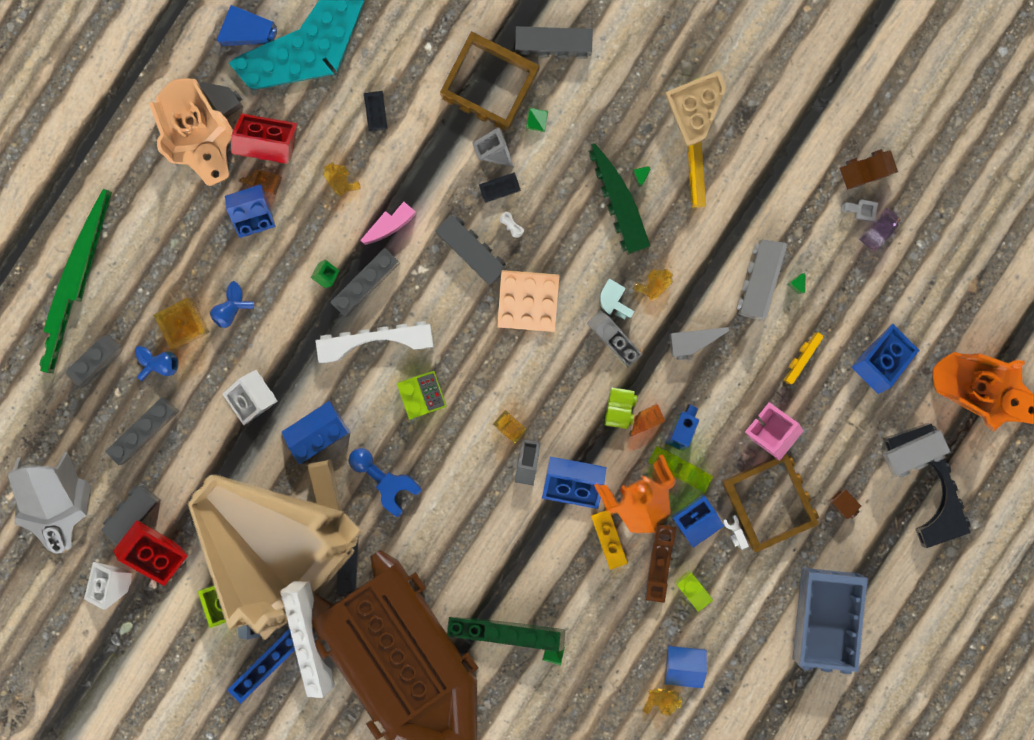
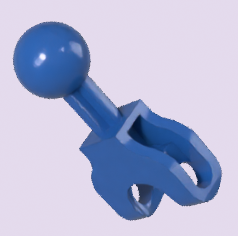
M358 448L350 453L348 462L351 469L359 473L366 472L378 483L376 488L381 493L382 506L394 516L400 517L403 511L402 507L395 500L397 492L407 490L414 495H419L422 492V488L410 476L402 474L393 475L390 471L387 474L382 472L373 464L372 454L367 449Z

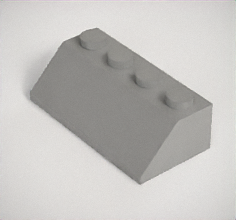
M763 239L755 243L752 254L755 255L753 262L750 261L747 268L749 277L748 280H744L742 291H744L743 298H739L736 307L739 310L738 315L759 321L766 319L787 243Z

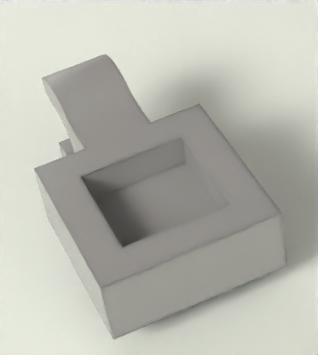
M862 199L857 200V204L845 202V204L842 203L841 211L855 213L854 219L875 222L878 203Z

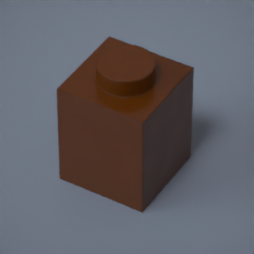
M843 488L828 501L845 519H853L858 515L859 509L862 507Z

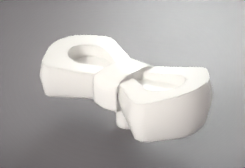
M505 212L500 216V222L507 225L506 230H511L513 237L519 238L523 235L524 229L513 221L511 213Z

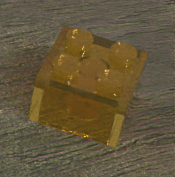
M189 297L153 315L172 350H177L210 333L194 300Z

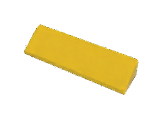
M702 141L687 147L692 208L706 206Z

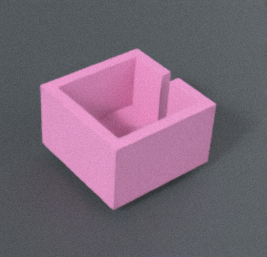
M768 403L758 415L765 426L763 427L755 419L745 433L752 441L780 461L804 430L798 422L771 403Z

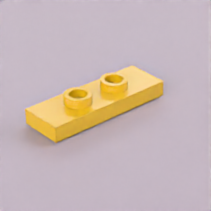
M814 333L808 343L804 342L799 350L801 354L790 363V371L784 378V382L787 384L795 382L824 338L822 334Z
M604 510L592 514L591 518L609 569L612 570L628 564L610 512Z

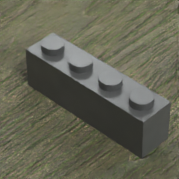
M516 26L515 53L522 57H530L531 54H537L538 57L542 58L557 55L558 58L576 56L579 59H586L592 55L593 29Z
M450 215L435 232L491 286L501 276L502 270H506L504 267L506 263L499 256L495 258L491 254L493 250L485 242L481 244L477 240L479 236L472 229L468 231L463 226L465 223L460 217L456 216L454 218Z
M384 248L330 303L343 316L347 317L400 262Z
M160 398L105 452L117 465H124L180 411L167 398Z

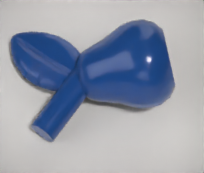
M232 281L227 287L226 296L228 301L214 306L210 311L211 319L221 328H228L233 323L238 309H254V301H241L243 292L240 285L235 281Z
M142 346L135 348L137 360L141 365L145 366L137 376L140 381H144L152 371L163 376H172L177 372L179 363L174 353L166 351L153 357L147 348Z

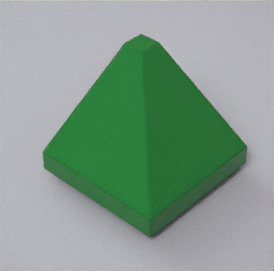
M564 649L560 652L544 650L542 660L561 665Z

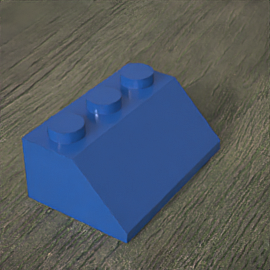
M331 401L326 402L282 431L287 446L299 465L351 433Z
M550 456L542 499L598 509L601 497L594 485L597 483L605 485L607 467Z

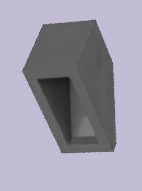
M204 82L199 84L216 110L220 111L225 118H228L243 107L240 102L243 99L237 90L233 92L229 87Z
M522 439L515 483L534 486L541 442Z

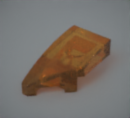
M255 170L253 174L240 178L239 182L251 187L262 185L265 192L276 195L282 177L264 170Z

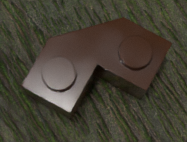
M880 149L872 152V157L858 161L857 158L846 161V166L841 167L840 171L847 190L897 173L898 169L891 150L883 152Z

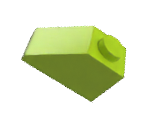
M690 570L674 581L698 612L713 601Z

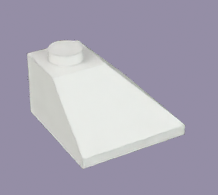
M93 562L84 600L106 610L128 592L132 581V573L122 568Z

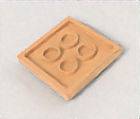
M502 270L497 327L555 332L559 275Z

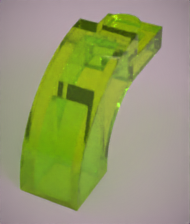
M658 446L655 447L648 461L649 464L653 465L658 460V456L663 454L668 468L674 477L704 493L706 492L713 475Z

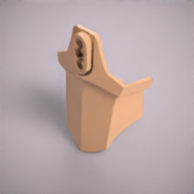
M177 79L171 81L158 94L156 102L149 103L160 131V136L157 139L158 151L170 163L190 166L208 186H213L229 178L227 146L231 141L232 127L220 111L213 110L196 79ZM210 154L211 159L206 161V155ZM214 170L219 172V176L217 178H214L213 176Z

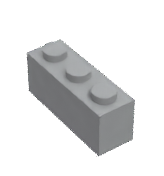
M934 430L883 453V456L891 474L903 477L910 474L909 470L917 468L918 470L928 466L927 462L934 460L936 462L946 458L945 454L950 453V450L942 432Z

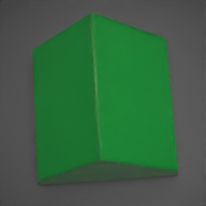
M651 167L633 169L632 174L639 187H642Z
M799 274L787 285L798 294L805 293L806 274Z

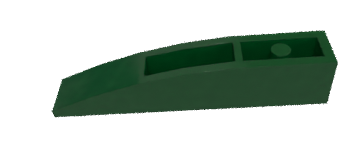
M595 143L591 144V150L588 151L591 161L596 163L595 173L597 179L602 180V194L604 198H608L610 203L607 205L610 216L614 215L616 222L613 225L616 234L620 233L622 238L619 241L622 251H626L627 255L649 248L650 243L643 222L629 189L606 155Z
M449 617L447 635L449 637L560 652L564 649L566 629L505 621Z

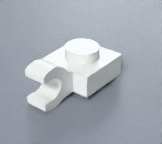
M735 515L732 516L734 519L732 525H729L727 520L724 519V526L732 530L733 535L731 539L734 546H738L740 549L749 547L739 526L738 518Z

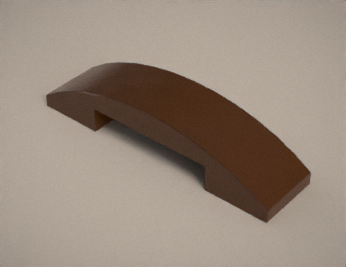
M657 524L649 565L645 600L665 603L676 526Z

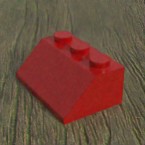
M241 113L231 135L232 154L288 164L294 149L298 123Z

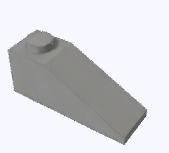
M729 327L669 334L671 356L677 357V360L688 359V355L696 353L727 333Z

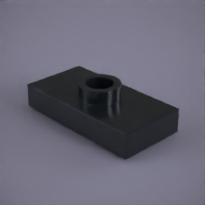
M383 91L364 93L369 132L388 130Z
M515 172L479 184L485 203L521 191Z

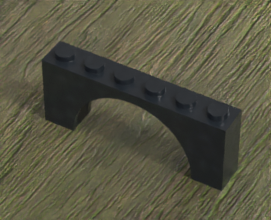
M925 423L883 439L887 450L890 451L937 429L935 426H932V423ZM945 459L928 462L939 476L942 496L940 505L933 517L922 526L915 528L921 546L924 548H930L970 533V521L964 516V504L960 498L958 499L956 493L958 488L955 481L951 479V468L948 462H945Z

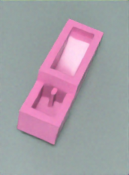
M405 202L399 206L392 216L385 211L361 241L367 245L392 235L405 226L417 214L416 211Z

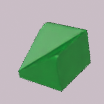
M529 108L526 129L545 132L548 111Z
M325 259L317 264L310 278L323 288H328L333 285L340 270Z

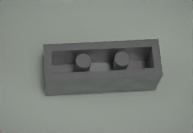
M144 485L135 486L128 493L130 497L116 507L117 512L113 517L110 515L103 522L105 526L101 531L117 545L136 520L142 522L161 500Z

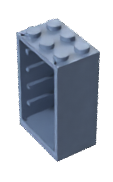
M801 568L792 658L801 666V669L813 670V667L821 668V671L833 672L834 669L840 670V673L852 674V671L858 672L868 578L859 573Z

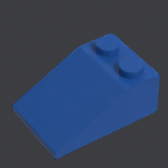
M891 324L860 355L851 368L879 394L894 385L920 350L894 324Z

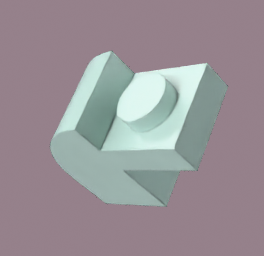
M608 279L601 291V308L608 316L615 310V315L623 320L626 317L630 319L634 311L618 302L626 288L611 279Z

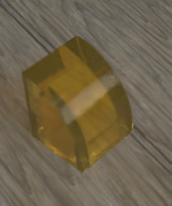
M506 410L493 423L514 444L527 431Z

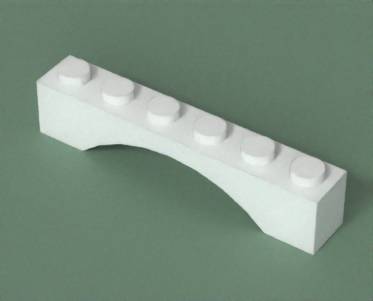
M422 321L416 322L415 326L408 327L407 324L396 325V329L391 330L388 327L377 328V332H370L369 329L359 330L356 335H351V332L339 333V337L332 338V335L320 336V340H316L318 362L322 364L340 361L354 348L375 340L400 342L414 350L434 348L431 324Z
M293 581L281 591V596L307 697L324 698L335 687L332 670L322 661L314 643L312 632L314 598L310 582Z

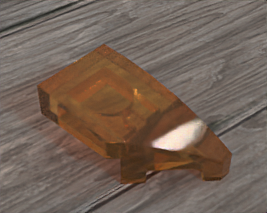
M658 404L640 411L638 415H635L634 425L629 433L630 437L665 422Z

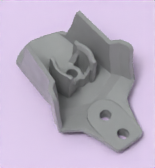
M64 452L56 468L48 466L22 467L21 457L17 458L13 470L8 472V478L16 501L15 524L32 531L48 551L59 554L66 549H70L72 546L73 526L87 515L88 499L91 490L90 484L86 480L78 478L68 452Z

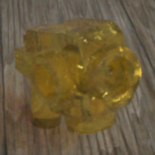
M331 162L323 167L325 170L323 171L325 180L332 187L335 194H338L340 197L346 192L361 189L359 182L348 184L346 178L349 172L344 165L340 166Z
M667 268L664 270L653 269L647 276L649 284L644 286L636 282L633 289L645 294L652 301L670 287L673 283L672 277L674 275Z
M665 688L663 690L650 689L648 691L650 695L642 711L649 714L655 705L659 706L661 714L670 716L677 709H681L683 698L679 697L678 691Z

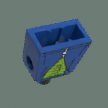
M688 404L685 412L677 415L665 444L680 451L689 447L699 423V419L695 417L698 411L697 407Z

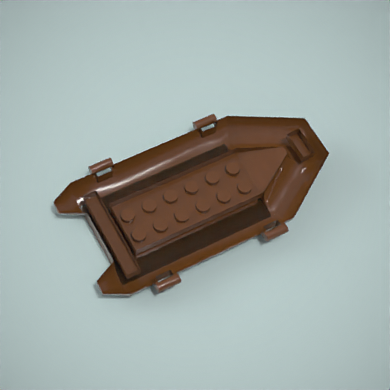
M379 550L370 556L373 578L335 604L317 594L313 595L312 629L318 637L314 641L316 649L322 659L329 655L331 656L372 719L366 723V726L376 740L384 737L385 740H477V679L473 672L479 667L469 652L461 656L420 594L426 587L416 572L409 576L399 560ZM410 579L418 589L416 592L408 582ZM323 639L326 640L329 647L331 648V650L328 652L321 643V640ZM463 659L471 669L468 672L461 663ZM374 722H380V724L384 728V731L382 733L379 731Z

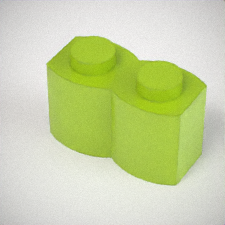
M610 388L604 425L628 429L629 425H633L634 414H631L632 406L635 407L637 402V395H634L635 391Z

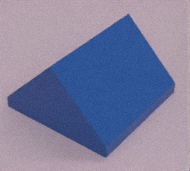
M668 646L664 684L703 688L707 675V650Z

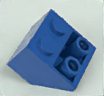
M262 185L225 195L226 210L239 238L276 227Z
M700 495L671 516L692 548L724 527L718 514L704 495Z

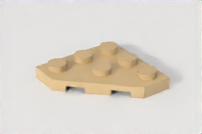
M720 71L665 92L686 147L705 140L726 91Z

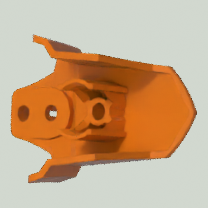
M953 352L941 359L933 367V383L936 393L982 417L985 426L994 432L1004 422L1034 424V394L1022 383V366L1026 361L1014 360L1006 363L980 353L961 354ZM1014 399V400H1015V403H1018V404L1012 406V405H1011V400ZM1029 407L1033 409L1031 414L1028 412Z
M663 454L659 455L658 460L653 464L652 476L654 481L643 476V480L627 488L622 485L620 491L623 498L620 503H618L607 485H600L598 483L594 485L607 511L611 514L618 513L632 533H655L657 524H663L671 515L668 490L674 487L675 479L668 468Z

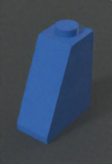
M230 5L217 37V42L222 46L267 44L271 42V39H275L277 26L273 21Z

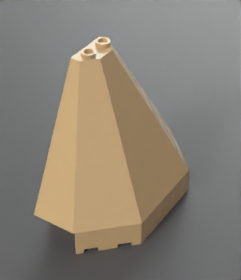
M218 475L208 476L204 480V485L201 489L194 492L191 501L188 503L228 629L232 630L249 624L265 640L270 637L276 628L280 629L288 623L281 591L293 581H309L312 594L318 595L354 553L352 547L356 545L357 535L361 531L345 512Z

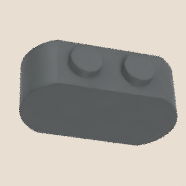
M105 335L97 340L68 368L66 375L79 388H83L107 368L121 354L123 349L110 335Z

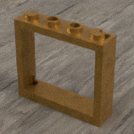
M471 31L440 91V95L443 97L442 100L452 105L455 103L460 106V110L468 114L470 111L477 114L476 117L484 122L488 120L494 123V127L509 131L539 72L540 66ZM472 45L529 73L506 119L449 91Z
M785 454L780 461L775 457L721 481L752 551L755 553L819 525L817 521L819 515L816 509H812L809 503L811 497L807 490L804 491L802 488L803 480L800 474H796L793 468L795 462L791 455ZM783 462L809 521L759 543L733 484Z

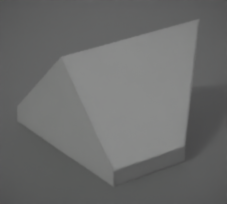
M500 128L494 129L473 142L479 160L514 167Z

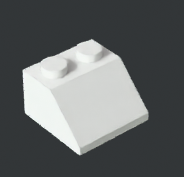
M257 370L239 378L223 393V396L243 425L249 423L277 402L274 394L270 391Z

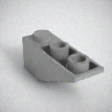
M601 310L587 322L588 326L628 368L642 356V353L611 318Z

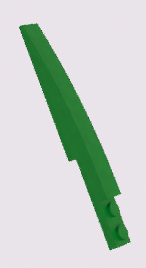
M107 189L101 191L88 215L56 289L43 332L49 333L50 337L45 341V355L40 359L39 365L42 372L54 373L73 302L82 301L112 192Z

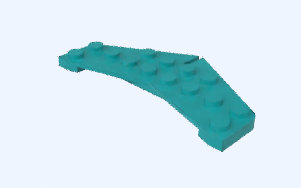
M319 0L300 29L235 57L229 62V65L252 90L334 75L324 60L327 59L338 72L365 0Z

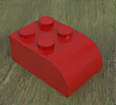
M136 520L113 550L119 562L163 586L168 583L188 557L187 553L174 541Z

